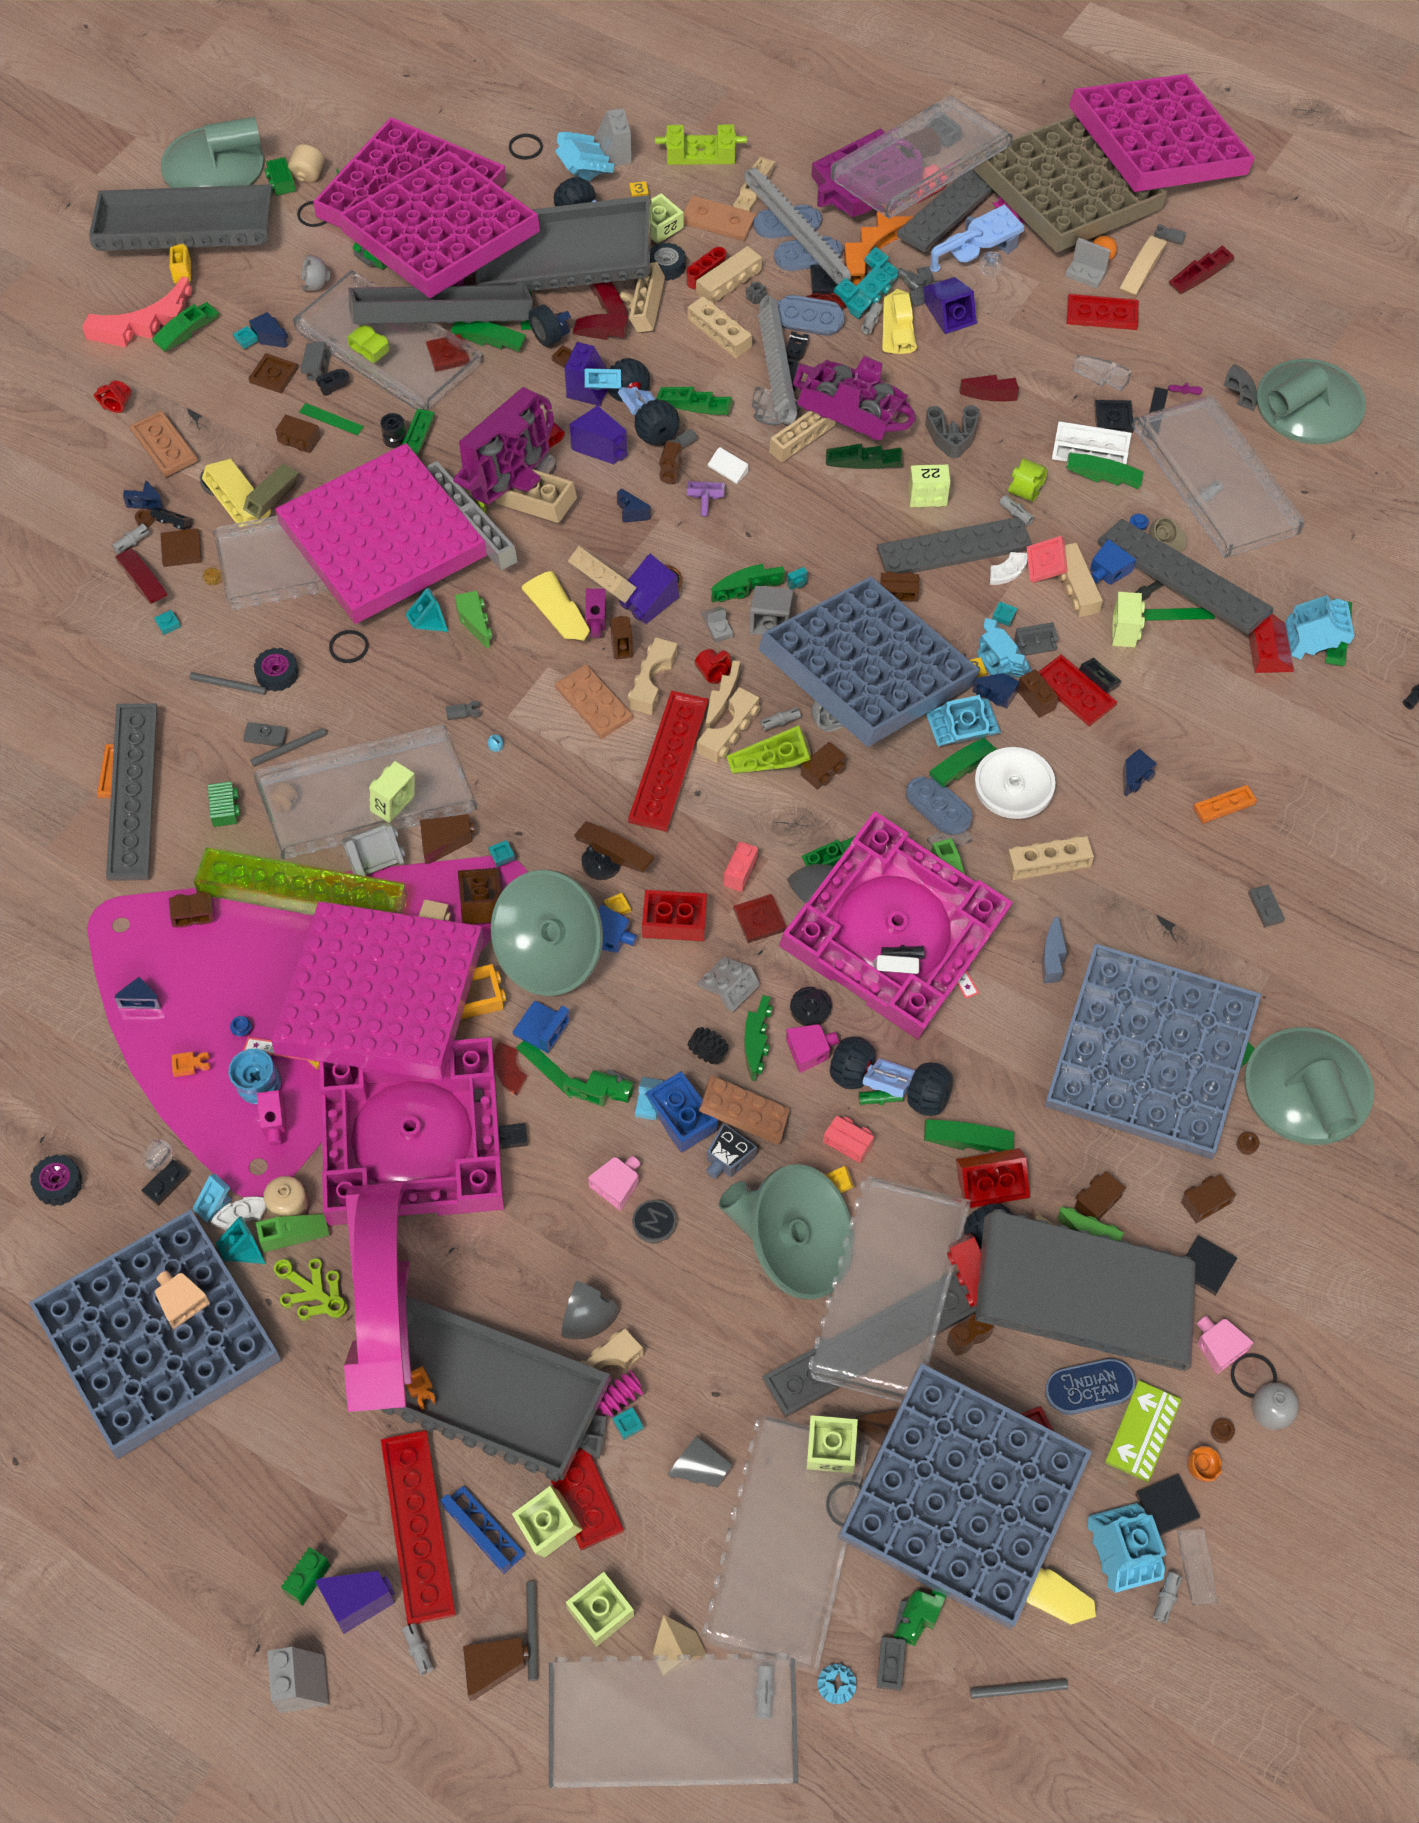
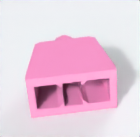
M630 1156L625 1163L614 1157L588 1177L589 1187L621 1211L639 1183V1175L635 1170L641 1164L634 1156Z
M1205 1316L1197 1323V1326L1204 1333L1198 1341V1346L1216 1374H1219L1235 1362V1360L1247 1353L1253 1345L1252 1340L1227 1319H1223L1215 1325L1208 1316Z

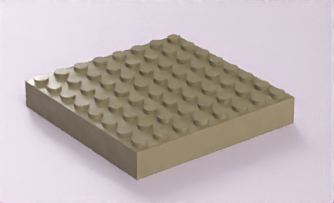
M1075 114L976 152L972 168L1056 253L1076 245L1078 238L1084 240L1091 239L1161 210L1167 195L1163 188L1134 192Z

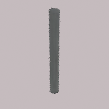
M194 672L190 674V680L262 695H265L267 688Z
M321 728L250 759L253 767L323 737L326 735L324 728Z
M531 1581L526 1582L527 1646L529 1654L528 1681H537L536 1582Z
M1064 1679L970 1689L971 1699L1067 1690L1068 1684L1067 1680Z

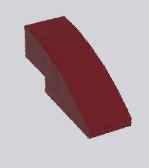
M594 314L578 318L573 329V335L607 340L608 336L625 338L628 328V315Z
M997 375L961 379L959 389L961 395L995 402L1017 401L1019 391L1016 378L998 380Z

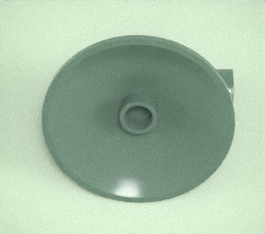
M249 117L205 124L204 127L191 130L175 139L167 147L161 160V172L165 183L169 188L254 185L259 179L264 166L263 153L259 146L261 142L256 118Z
M1295 359L1280 363L1271 368L1262 377L1257 389V407L1264 421L1282 436L1306 444H1329L1348 437L1360 426L1366 410L1365 396L1356 380L1341 368L1320 360Z
M536 870L514 879L500 894L491 919L492 945L500 966L514 983L524 990L537 995L555 996L576 989L592 974L601 955L603 929L600 914L594 900L578 881L558 871Z
M1296 1027L1281 1030L1268 1036L1255 1048L1245 1069V1091L1255 1114L1273 1132L1297 1143L1326 1145L1344 1140L1354 1134L1364 1124L1372 1109L1374 1084L1364 1059L1346 1041L1320 1029Z
M788 1165L776 1169L768 1175L758 1190L753 1191L745 1182L740 1181L731 1185L721 1196L718 1203L719 1208L753 1241L757 1258L764 1272L780 1290L798 1299L811 1300L830 1294L842 1283L847 1275L853 1256V1226L847 1205L841 1193L823 1173L807 1165Z

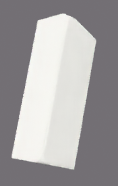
M721 447L717 449L708 463L709 468L735 484H738L748 474V464Z
M878 955L873 961V966L878 971L918 974L919 959Z

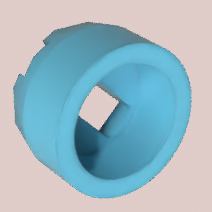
M493 734L488 738V748L491 751L498 752L503 749L504 743L500 735Z

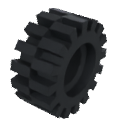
M698 1027L689 1039L687 1046H689V1050L693 1051L694 1055H698L697 1058L704 1059L706 1063L709 1061L710 1064L717 1065L729 1050V1045L725 1039H721V1035H716L715 1031L711 1032L708 1028Z

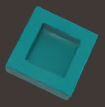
M248 326L233 333L234 340L243 349L258 341V336Z
M805 567L787 574V586L789 589L794 590L807 584L808 571Z
M999 602L992 620L1010 627L1017 613V608Z
M172 610L154 617L155 623L163 635L181 628Z
M507 840L488 847L496 867L515 860V855Z
M633 1407L612 1418L623 1441L644 1430Z

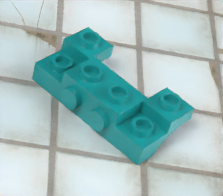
M877 247L865 257L864 261L872 270L857 286L844 278L834 289V293L846 304L850 314L858 320L873 303H879L882 295H886L890 291L891 285L900 276L897 274L898 269L888 262L889 256Z

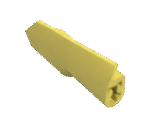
M898 288L884 297L882 350L893 354H907L914 352L917 348L912 323V307L909 292Z
M548 571L538 575L522 586L523 592L564 639L583 641L586 639L590 630L574 601L569 600L554 572Z
M1040 1568L1026 1603L1070 1625L1096 1617L1094 1600L1052 1570Z

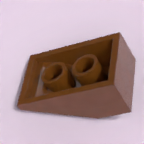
M499 868L459 870L458 882L462 923L471 925L491 923L495 904L501 894Z

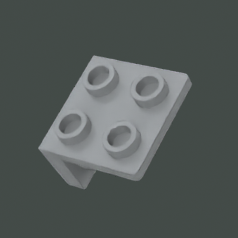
M1078 238L1074 259L1067 269L1065 277L1097 289L1106 275L1110 249Z
M723 957L697 982V985L719 995L726 1009L733 1012L760 986V983L750 966Z

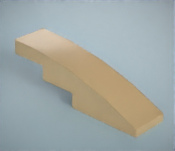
M759 157L752 168H757L762 175H767L768 180L776 161ZM746 182L741 187L740 195L734 202L733 207L751 212L759 197Z
M1154 236L1149 237L1120 287L1121 292L1133 297L1137 296L1149 274L1152 273L1167 244L1166 241Z
M732 661L730 676L722 675L720 690L711 691L706 730L707 728L714 729L729 707V700L735 693L740 675V661Z

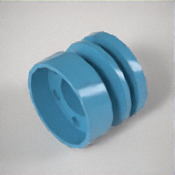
M246 1049L239 1052L232 1059L228 1075L244 1101L258 1104L257 1093L280 1090L281 1076L271 1057L265 1051Z

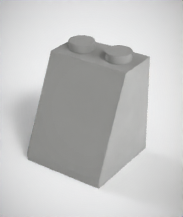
M624 108L607 111L594 136V142L600 143L599 147L606 156H609L608 163H614V166L631 164V131Z
M755 586L750 610V634L763 635L764 632L790 619L793 602L792 589Z
M295 1647L267 1651L271 1702L279 1713L329 1705L324 1655Z

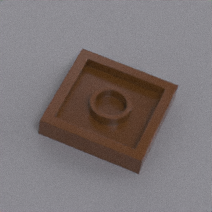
M265 353L249 376V383L282 394L298 370V364Z
M198 528L160 533L163 567L202 563Z

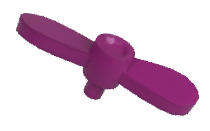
M1185 383L1183 386H1168V390L1181 392L1182 394L1200 395L1203 391L1199 386L1189 387L1188 383Z

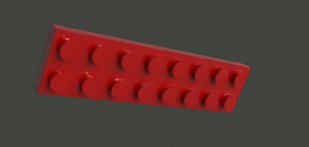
M671 690L628 817V823L667 832L709 705V699Z
M427 1430L380 1439L407 1624L410 1626L413 1623L421 1624L455 1617Z

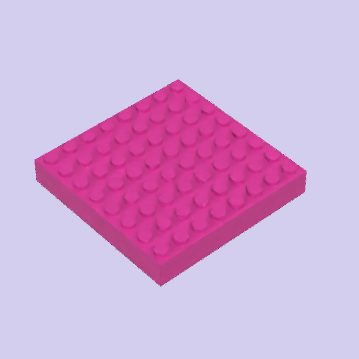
M1187 74L1077 88L1073 91L1069 103L1070 109L1134 192L1247 175L1255 159L1253 154Z
M390 117L313 201L317 218L341 228L340 213L448 150L500 188L506 183L505 166Z
M449 150L339 214L343 233L428 298L435 296L540 232L537 213Z
M407 443L275 508L280 526L354 624L487 556L483 538Z
M318 902L271 1038L274 1053L443 1081L483 944L482 926Z

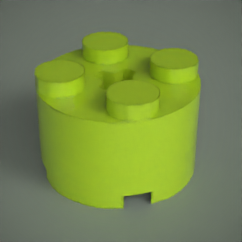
M1023 458L1019 468L1015 467L1012 473L1014 480L1010 484L1008 492L1034 502L1040 494V491H1038L1040 486H1043L1048 473L1047 467Z

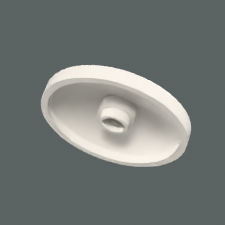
M1006 747L995 750L983 758L977 767L974 785L979 800L987 809L1002 817L1022 819L1040 813L1049 805L1055 790V776L1047 761L1037 753L1019 747Z

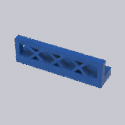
M464 1486L451 1497L446 1494L440 1500L442 1507L503 1574L508 1572L525 1556V1553ZM463 1494L469 1500L468 1509H461L455 1502ZM471 1513L482 1514L484 1516V1526H476L471 1520ZM486 1531H497L500 1534L499 1543H492L486 1537ZM502 1548H513L517 1555L508 1561L502 1555Z

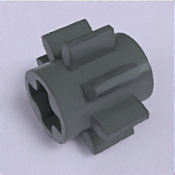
M753 282L750 284V287H746V300H750L752 304H759L763 297L767 295L766 286H763L760 282Z

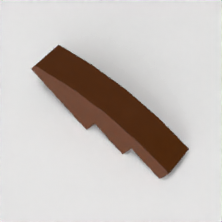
M587 821L574 834L577 841L591 845L595 852L609 856L612 862L642 873L655 859L653 855L636 844Z

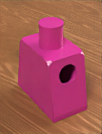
M820 1025L786 1029V1041L799 1073L828 1060L830 1057V1046L839 1044L836 1032L824 1035Z
M279 1090L257 1093L260 1128L263 1134L267 1136L268 1145L280 1144V1134L286 1133L284 1100Z

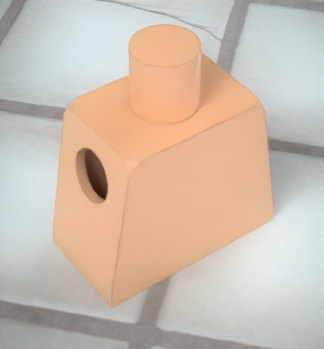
M164 1271L157 1276V1281L161 1286L155 1290V1294L173 1329L210 1304L205 1293L183 1273L172 1277L168 1271Z

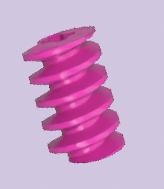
M628 1370L629 1376L624 1373L621 1375L622 1382L619 1379L613 1381L615 1387L610 1384L608 1385L607 1392H605L598 1406L599 1411L603 1415L607 1414L613 1418L612 1409L621 1412V1403L626 1407L629 1406L627 1398L635 1402L636 1397L634 1393L637 1392L641 1396L644 1395L641 1384L631 1370Z

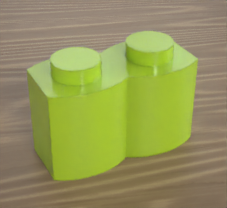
M360 325L347 336L349 347L355 352L362 354L364 358L372 363L377 362L389 352L387 338L375 333L374 329L370 326Z

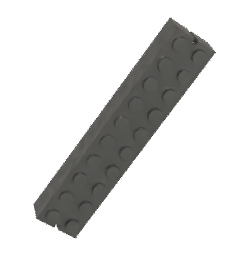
M526 285L449 286L431 298H428L415 287L348 288L349 312L352 322L358 325H365L366 323L377 325L384 323L401 324L402 322H410L412 324L428 322L435 324L438 322L455 323L456 321H464L466 323L482 321L488 323L491 321L508 322L509 320L524 322L529 320L528 313L532 310L533 301Z

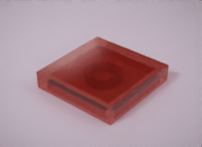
M461 334L426 341V347L435 372L470 364Z
M772 894L733 906V911L747 943L761 940L786 930V925Z

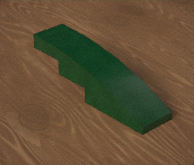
M862 443L826 449V465L854 469L903 466V450L901 447L883 450L882 445L864 448Z

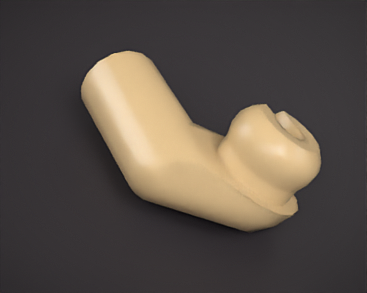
M622 291L620 298L622 301L630 303L628 308L631 310L634 295Z

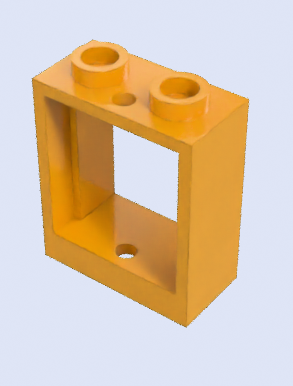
M493 964L475 968L472 981L490 977L495 997L465 1004L461 1019L503 1010V1002L506 1001L504 989H499L498 984L501 983L499 971H494Z

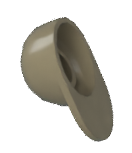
M1161 517L1152 522L1149 528V535L1180 553L1185 550L1187 545L1186 535L1175 521L1168 517Z

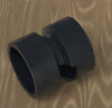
M397 413L386 414L380 421L383 442L390 448H397L403 444L406 436L404 419Z

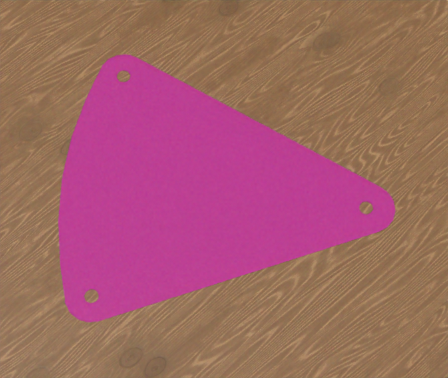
M491 856L437 861L430 864L419 863L385 867L365 875L366 878L359 881L354 877L352 871L125 895L106 900L96 907L89 917L87 933L94 973L107 1020L130 1072L161 1119L203 1165L213 1174L219 1176L235 1194L242 1197L255 1196L264 1198L265 1188L273 1179L280 1176L293 1177L322 1143L319 1070L307 1060L269 1055L281 1076L279 1092L284 1100L286 1133L280 1134V1144L268 1145L267 1136L263 1134L260 1128L258 1104L248 1103L240 1097L228 1075L229 1065L232 1059L239 1052L243 1051L248 1037L271 1040L318 902L419 917L424 900L448 904L449 913H452L451 922L462 923L458 871L499 868L502 893L510 882L527 873L526 868L520 862L514 860L496 867ZM199 891L211 893L214 922L202 925L193 924L187 927L172 926L169 898L177 894L190 896ZM120 917L128 919L130 923L129 928L121 933L115 932L112 929V923ZM491 923L475 924L482 926L483 944L481 951L491 940ZM140 977L158 996L161 1009L119 1008L115 1001V994ZM243 1016L250 1020L252 1028L246 1036L237 1037L232 1034L230 1023L235 1017ZM193 1052L194 1057H197L200 1053L207 1052L210 1059H205L202 1063H209L210 1069L203 1071L197 1068L194 1075L174 1077L171 1055ZM261 1158L267 1162V1170L263 1174L254 1175L249 1171V1165L254 1159Z

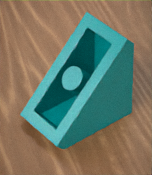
M426 588L405 616L414 629L448 632L438 601L430 588Z
M242 1216L238 1217L215 1243L224 1261L266 1264Z

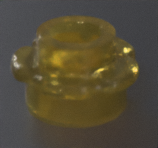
M210 567L204 571L203 580H205L207 585H215L221 581L222 575L216 568Z

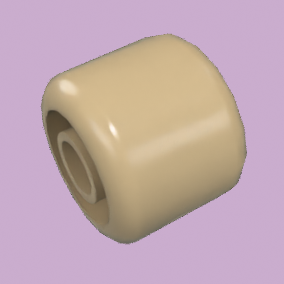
M300 144L294 148L288 168L295 179L309 183L316 182L324 165V156L317 148L307 144Z
M280 1176L273 1179L266 1186L264 1203L271 1218L305 1215L308 1210L309 1199L303 1184L296 1178Z

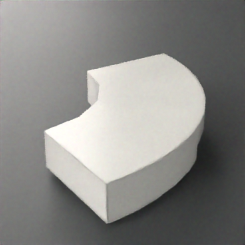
M1010 552L1009 558L1004 563L991 566L990 585L1008 583L1020 576L1028 563L1027 553Z
M255 1196L244 1197L242 1200L225 1205L213 1217L211 1225L227 1230L240 1216L243 1217L244 1221H262L267 1212L264 1198Z

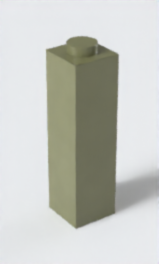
M284 463L280 465L247 495L243 510L260 519L295 486L298 472Z

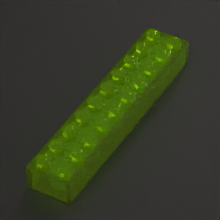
M208 847L204 851L194 879L197 892L211 893V897L313 916L318 902L402 914L407 898L405 883Z

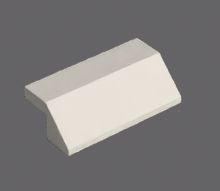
M1059 421L1052 459L1067 462L1068 454L1072 452L1107 458L1126 464L1132 433Z

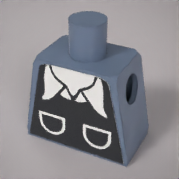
M723 1124L707 1151V1160L711 1163L706 1169L707 1174L714 1179L721 1172L729 1177H733L757 1156V1147L726 1124Z

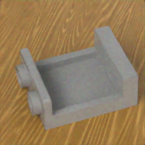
M387 822L341 839L353 875L358 881L366 878L365 875L396 863H404L402 858L405 857L404 850L401 845L398 846L396 838H398L397 830Z

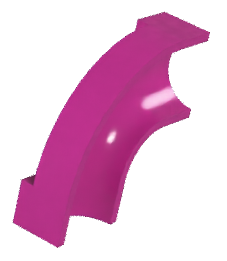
M404 1182L350 1186L346 1193L357 1340L352 1341L344 1363L348 1412L406 1407L405 1384L412 1383L407 1326V1281L411 1267L410 1261L398 1260V1218L400 1202L404 1193Z

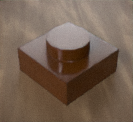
M562 345L552 355V361L565 368L573 350Z

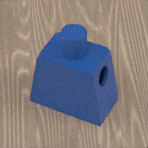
M1108 539L1092 560L1091 576L1095 583L1104 580L1112 585L1133 572L1136 559Z
M601 904L598 911L603 929L602 950L617 953L623 943L634 946L638 935L629 932V920Z

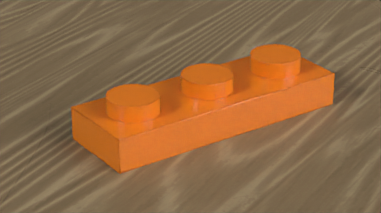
M1245 785L1195 803L1193 809L1202 824L1256 805L1257 799L1249 786Z

